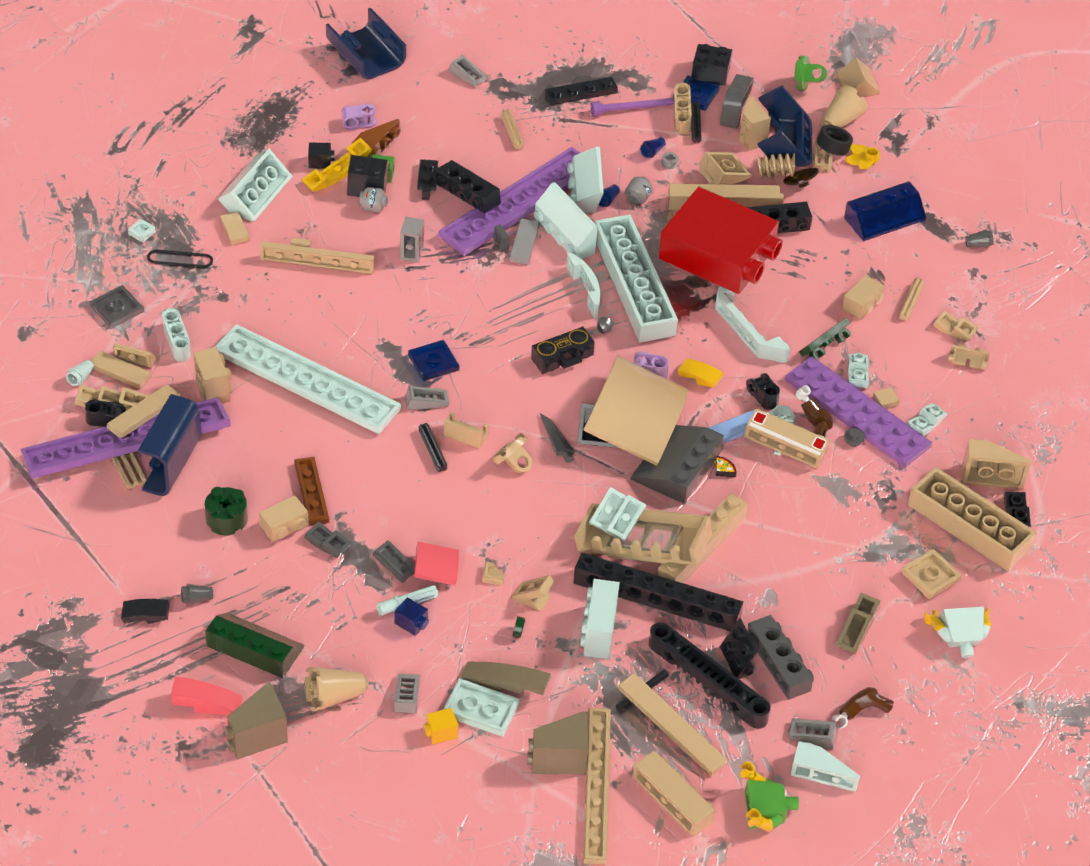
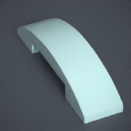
M568 253L567 269L573 280L581 278L588 292L587 307L593 318H598L600 305L598 280L591 268L581 258L573 253Z

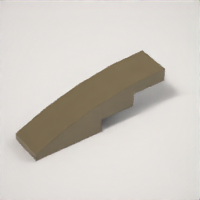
M467 662L460 679L501 693L503 689L520 694L527 690L544 695L551 679V673L505 663Z

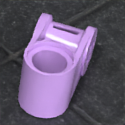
M372 104L345 106L341 110L343 127L347 130L374 127L376 125V118L374 117L376 112L375 106Z
M643 351L635 353V364L667 379L668 359L666 357Z

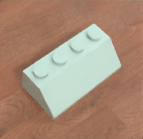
M268 148L255 155L220 195L218 200L229 213L239 212L241 218L253 222L292 178V175Z
M555 182L552 183L535 203V220L539 221L546 232L551 234L556 242L566 250L567 254L573 253L581 259L594 255L597 238L596 224Z

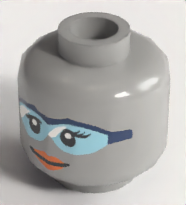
M634 177L625 189L626 197L633 204H642L646 202L653 188L646 177Z
M367 187L360 193L359 204L365 211L379 213L384 207H387L388 196H385L381 188Z

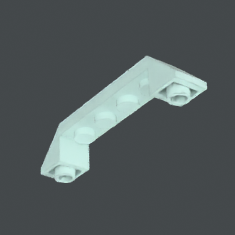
M719 286L715 309L757 358L787 363L790 353L789 345L779 336L766 341L757 332L754 325L733 304L732 301H734L735 293Z

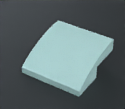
M610 487L589 523L625 541L644 511L646 504Z

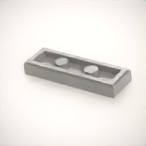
M520 220L510 255V262L529 264L539 228V221Z

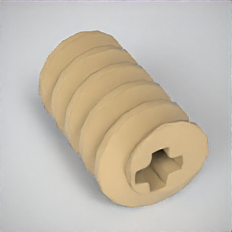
M793 153L792 159H790L789 154H786L785 159L782 158L781 154L775 159L774 154H772L770 160H768L766 155L761 160L758 155V172L761 178H764L765 173H767L768 178H771L773 172L776 177H779L780 172L783 177H786L787 172L793 177L795 172V153Z

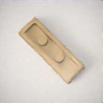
M99 351L91 360L94 365L93 370L138 389H141L151 377L149 371L102 351Z

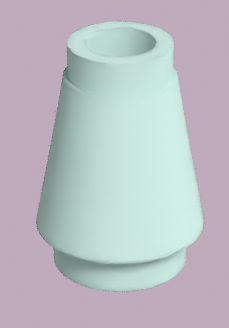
M85 360L70 368L66 374L69 384L72 386L82 385L94 369L93 363Z

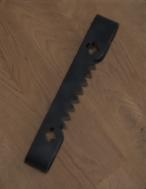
M659 622L651 626L648 644L655 653L668 663L676 664L678 669L682 667L685 674L688 672L691 679L695 677L698 684L701 682L704 689L709 688V692L711 694L714 692L717 699L722 698L723 704L727 703L729 709L751 727L759 729L767 725L771 706L766 699L666 623Z

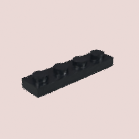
M612 77L548 88L545 89V96L550 106L616 94L618 87Z

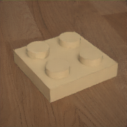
M934 549L902 567L901 572L929 600L961 581L962 577Z

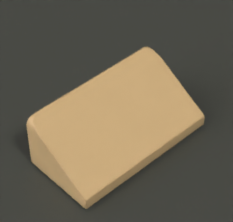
M117 343L113 344L114 356L123 361L152 368L156 362V356L150 352Z

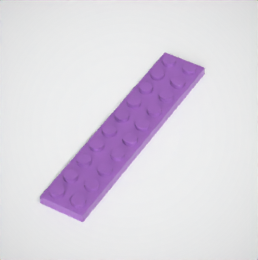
M570 147L500 192V205L486 213L475 208L439 230L438 237L463 256L467 255L494 237L495 226L501 224L504 230L534 212L535 203L552 183L555 182L564 192L568 190L570 174L567 173L568 163H571L573 156L580 152Z
M218 397L196 403L200 410L201 435L231 426L230 419ZM158 415L122 439L108 430L106 426L21 448V454L29 475L33 479L138 451Z

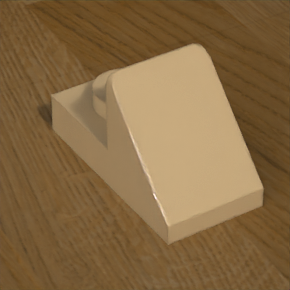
M550 575L524 581L519 585L512 598L541 611L550 599L548 594L550 592L549 588L554 580Z

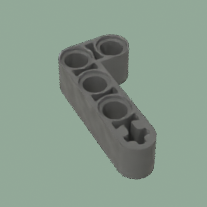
M740 74L735 75L724 98L720 125L738 129L742 109L752 90L753 77Z

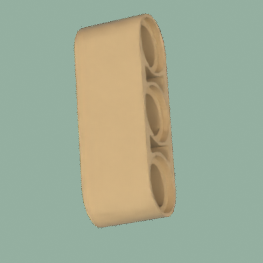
M683 82L676 84L674 88L675 130L680 134H686L691 130L690 86Z

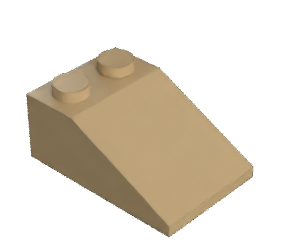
M968 439L962 463V484L1023 490L1031 460L993 442Z

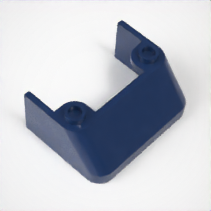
M783 85L758 97V100L768 110V115L771 118L770 126L776 129V134L758 142L757 146L764 152L768 160H770L772 154H774L775 159L778 158L779 154H781L783 159H785L786 154H789L790 159H792L793 153H795V166L806 167L812 163V122L808 114Z

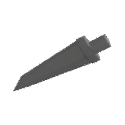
M540 413L555 454L563 456L566 463L573 460L571 454H574V449L569 445L552 420Z

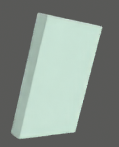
M459 678L444 709L452 708L456 720L504 737L519 707L520 699Z

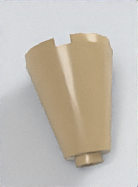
M846 85L838 89L821 119V128L825 125H835L842 128L864 115L868 109L865 98L863 96L860 98L857 95L858 91Z
M309 667L306 672H309V677L304 679L305 695L307 702H312L313 707H310V709L314 712L360 696L365 693V689H368V679L362 672Z

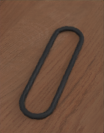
M152 250L147 255L148 261L154 264L206 268L213 263L212 256L204 253ZM160 252L205 256L210 258V263L197 265L154 261L150 259V255Z

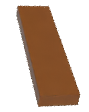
M315 457L294 459L303 504L308 511L309 526L315 525L318 521L322 524L329 523V515Z

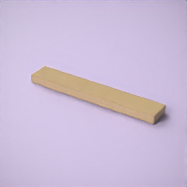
M263 241L260 244L261 260L369 274L374 273V256Z
M635 673L619 684L618 690L710 776H713L727 764L728 760Z

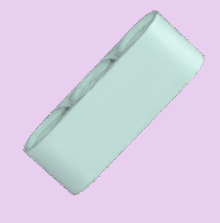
M173 308L166 309L162 313L165 336L173 358L176 361L185 362L191 357L188 334L179 311Z

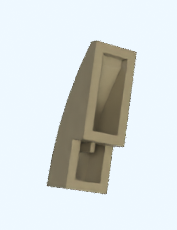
M860 593L837 640L836 647L853 654L857 653L879 611L880 600Z

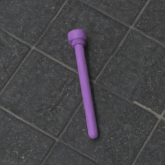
M666 98L605 105L598 101L591 102L590 109L592 116H600L607 111L673 105L674 99Z

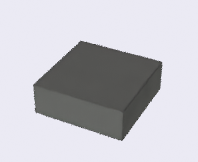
M500 224L494 228V241L503 252L509 249V235Z

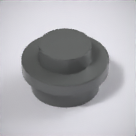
M850 428L846 430L844 438L848 445L856 447L864 441L865 435L860 429Z

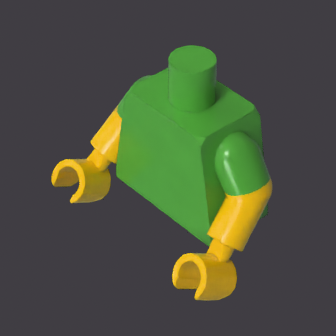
M749 761L740 765V768L743 769L740 772V777L743 779L748 777L745 788L747 814L745 816L748 817L749 829L761 828L765 831H771L785 822L787 810L799 809L798 796L785 797L784 785L775 783L760 775Z

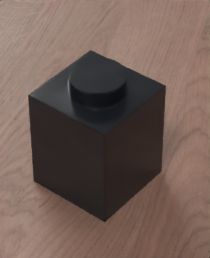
M309 142V168L325 169L331 165V161H335V150H331V143Z

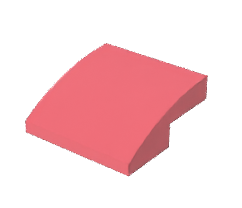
M417 542L414 577L456 585L459 550Z

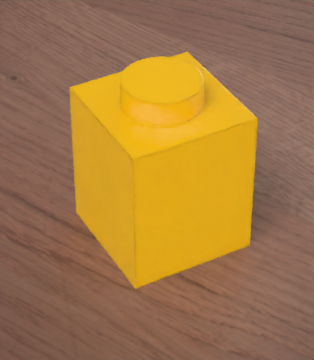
M452 708L426 714V723L423 724L425 736L430 737L432 744L458 738V723Z

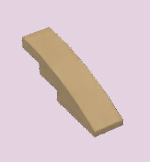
M80 385L74 404L85 407L86 402L92 399L119 402L125 406V411H127L150 395L125 387L120 392L101 386L99 391Z

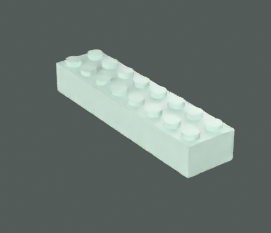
M631 215L594 221L597 226L596 245L639 343L676 336L677 316Z

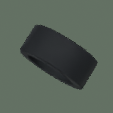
M835 125L823 126L817 137L819 147L834 155H846L853 143L851 134Z

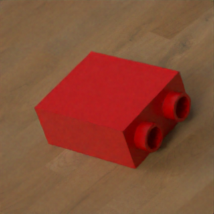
M698 186L661 231L659 259L736 294H740L749 282L753 284L758 283L764 272V262L767 259L774 261L778 257L783 245V240L777 238L779 221Z

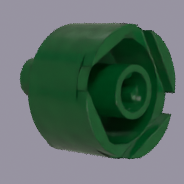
M214 487L204 503L206 524L216 534L225 536L235 534V531L240 528L242 530L248 521L247 501L244 492L230 487Z

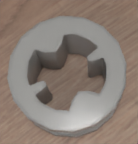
M672 152L664 153L661 165L666 169L675 168L678 156Z

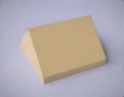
M854 58L836 74L841 87L846 85L856 89L859 97L880 94L871 69L858 58Z

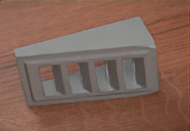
M463 55L451 62L448 69L453 75L474 87H477L488 78Z
M408 386L405 401L408 410L449 406L448 394L445 389Z
M398 674L394 712H417L420 675ZM401 686H408L414 688H401ZM401 692H408L413 694H403ZM400 698H411L412 700H406V699H400Z
M792 718L788 739L834 749L837 727L836 722ZM798 727H802L801 733H797Z

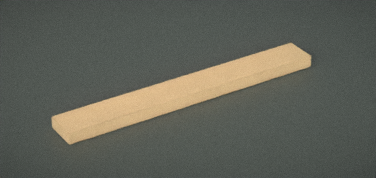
M589 708L583 864L606 865L611 709Z

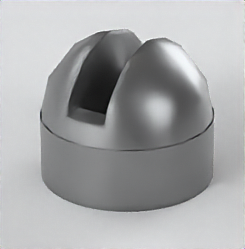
M600 317L597 322V330L602 334L610 332L613 321L606 317Z

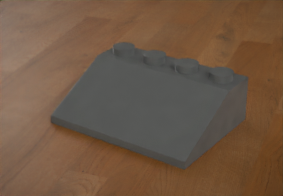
M675 425L658 465L656 466L643 460L631 476V480L685 504L715 462L716 456H719L722 452L724 435L707 427Z

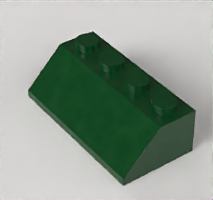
M229 613L216 615L205 630L207 647L281 678L285 677L304 648L302 643Z

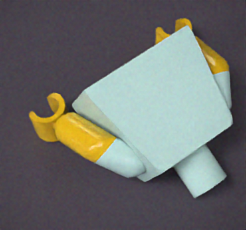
M984 607L943 609L939 617L937 616V610H933L932 615L927 614V612L924 614V622L932 625L949 647H960L961 658L974 656L973 646L979 645L987 637L992 626L988 615L990 609L986 608L984 612Z

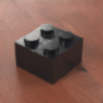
M698 44L693 61L691 80L726 86L733 49Z

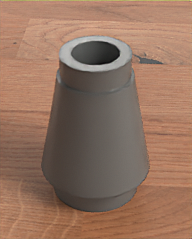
M985 229L965 236L966 247L989 248V246L994 245L991 230L987 231Z
M193 584L181 586L182 603L191 605L213 600L212 587Z

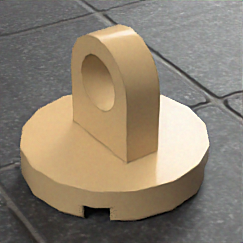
M520 433L515 437V441L508 442L503 446L492 460L496 465L505 460L517 473H524L530 470L532 458L522 447L528 438L523 433ZM519 457L526 461L524 468L517 464Z

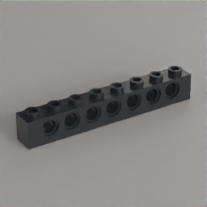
M582 552L574 569L573 584L588 588L593 587L594 579L619 582V598L720 629L731 631L738 619L741 618L744 601Z

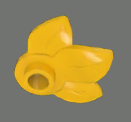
M852 144L850 149L853 154L846 157L845 161L850 165H858L859 169H869L873 166V163H877L880 160L881 155L877 148Z

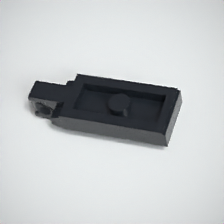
M420 159L417 190H422V200H429L430 191H436L435 169L438 168V160Z

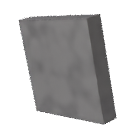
M123 285L89 301L90 307L111 329L144 312V307Z

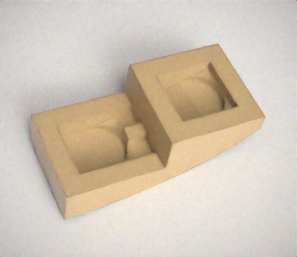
M943 311L933 324V327L943 333L964 341H969L978 330L977 326L964 317L959 321L946 311Z

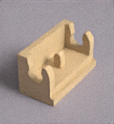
M450 412V418L444 420V436L481 449L489 435L488 425L483 424V429L455 420V413Z

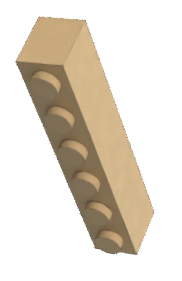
M731 493L709 515L712 536L697 565L667 562V564L662 563L658 567L657 575L684 583L746 519L748 503Z

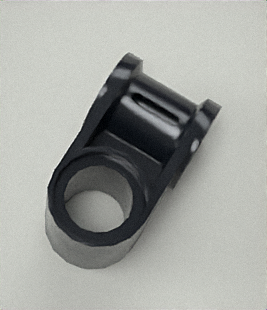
M762 373L760 377L746 381L748 392L764 409L773 410L778 406L780 388L770 379L767 373Z
M89 400L85 404L86 422L90 426L106 427L108 422L124 413L126 408L119 402Z

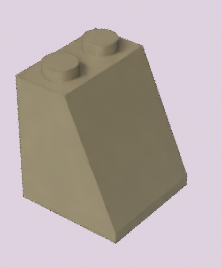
M271 682L265 684L227 716L228 726L225 727L228 739L226 744L229 752H234L236 759L288 742L286 714Z
M582 711L533 729V738L528 739L527 765H532V774L586 775L588 756L587 712Z

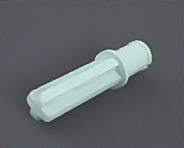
M432 585L401 596L395 595L392 599L376 603V609L380 616L394 611L400 612L403 608L436 598L438 590Z

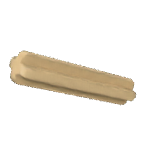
M509 109L502 110L501 116L514 149H522L523 141Z
M914 279L899 312V319L904 321L909 319L923 288V279Z

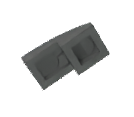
M319 521L304 536L315 547L337 558L352 544L337 530L331 532Z

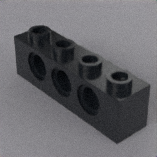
M451 160L435 169L437 185L470 204L475 209L486 213L501 204L500 188L455 161Z
M807 201L747 207L779 221L777 233L806 231L811 228L812 214Z

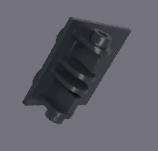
M739 618L719 646L733 675L738 679L741 674H746L747 676L753 674L754 666L751 664V661L758 652L743 621Z

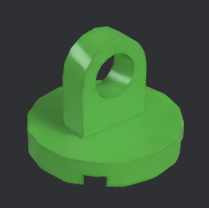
M800 55L798 57L800 60H797L795 64L794 75L795 81H798V85H796L797 90L806 91L809 83H820L826 79V68L820 64H810L808 56ZM817 69L822 70V75L819 78L814 77V71Z

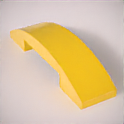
M360 138L346 148L348 153L321 172L315 169L301 180L312 192L328 188L348 176L351 155L367 157L372 150Z

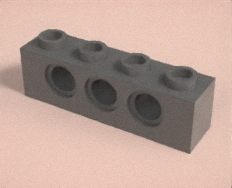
M772 615L748 623L747 631L758 651V655L786 698L790 700L811 692L814 676L811 670L807 669L804 665L801 655L796 653L792 647L791 640L782 632L779 622H776Z

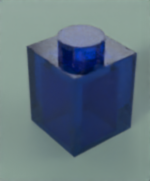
M408 597L394 611V624L414 636L420 630H424L429 623L428 609Z

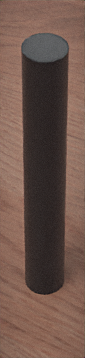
M662 670L647 681L646 684L652 689L669 675L665 670ZM625 697L615 707L621 712L631 705L632 702Z

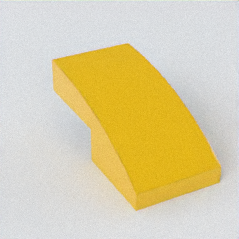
M688 358L677 370L680 377L696 379L697 385L715 387L724 376L720 370L706 363Z

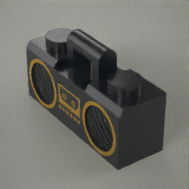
M580 327L532 345L531 359L542 374L554 371L560 365L563 369L582 363V359L594 355L595 342L586 329Z

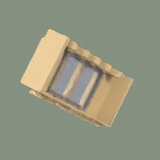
M592 503L574 535L578 552L663 564L671 562L697 565L712 536V528L709 516L644 509L624 541L590 525L589 521L600 505Z

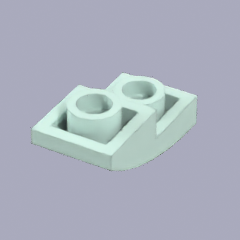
M862 353L848 354V382L858 388H868V355Z
M931 403L922 408L919 415L909 420L907 425L925 436L937 427L948 413Z

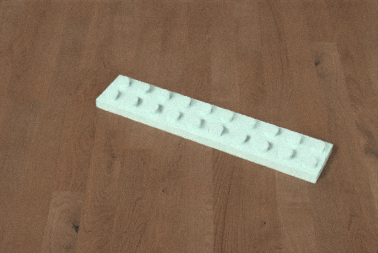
M237 324L215 346L219 354H223L224 359L377 434H380L401 410L400 403Z

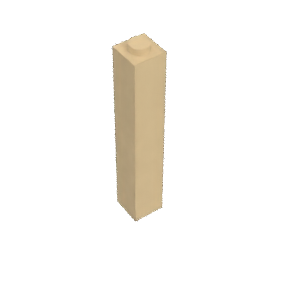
M669 184L668 189L669 210H679L698 186L745 207L783 204L784 195L780 193L779 185Z

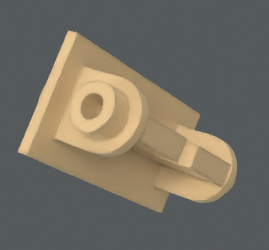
M957 344L951 346L948 361H951V364L965 366L966 360H970V368L982 370L987 369L990 353L983 349L977 348L974 350Z

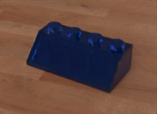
M908 181L848 201L844 219L862 241H866L925 221L926 214L920 193Z

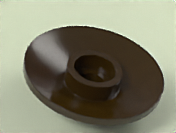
M817 168L803 169L794 172L793 177L787 176L783 182L785 185H798L799 188L809 185V181L819 173V170Z

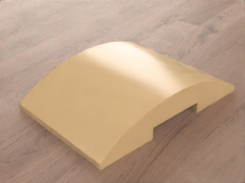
M617 355L584 431L657 466L678 421L689 390Z

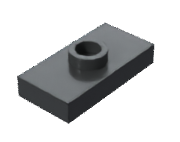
M389 540L374 550L372 555L401 583L414 574V564Z

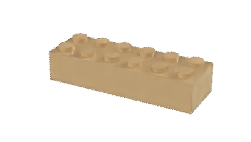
M934 467L911 489L908 501L910 507L1008 572L1033 547L1037 534L1036 531L937 467Z

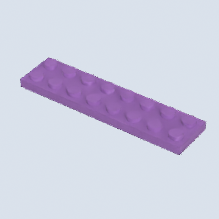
M813 356L786 375V382L797 390L807 385L811 390L808 398H814L819 406L848 427L863 431L867 441L904 468L931 448L932 442Z

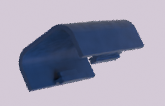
M371 7L368 8V22L360 30L352 33L346 30L340 36L329 23L326 24L327 39L364 79H372L402 66L406 60V44Z
M170 394L139 447L138 453L152 456L149 467L153 469L142 487V491L159 496L167 495L187 463L201 437L200 410L192 400Z

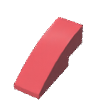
M175 676L171 691L172 705L194 707V712L228 716L242 703V696L233 691L190 678Z

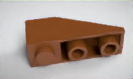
M395 119L363 131L352 143L361 138L372 150L367 157L372 158V155H380L399 136L401 132L400 120Z

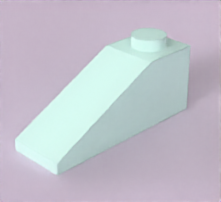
M798 742L791 770L792 776L854 792L857 791L860 775L822 747L812 743Z

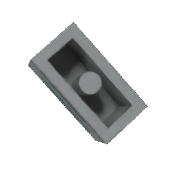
M405 217L400 231V259L419 262L424 248V219Z

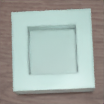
M139 219L128 229L130 236L143 243L156 232L155 226L142 219Z

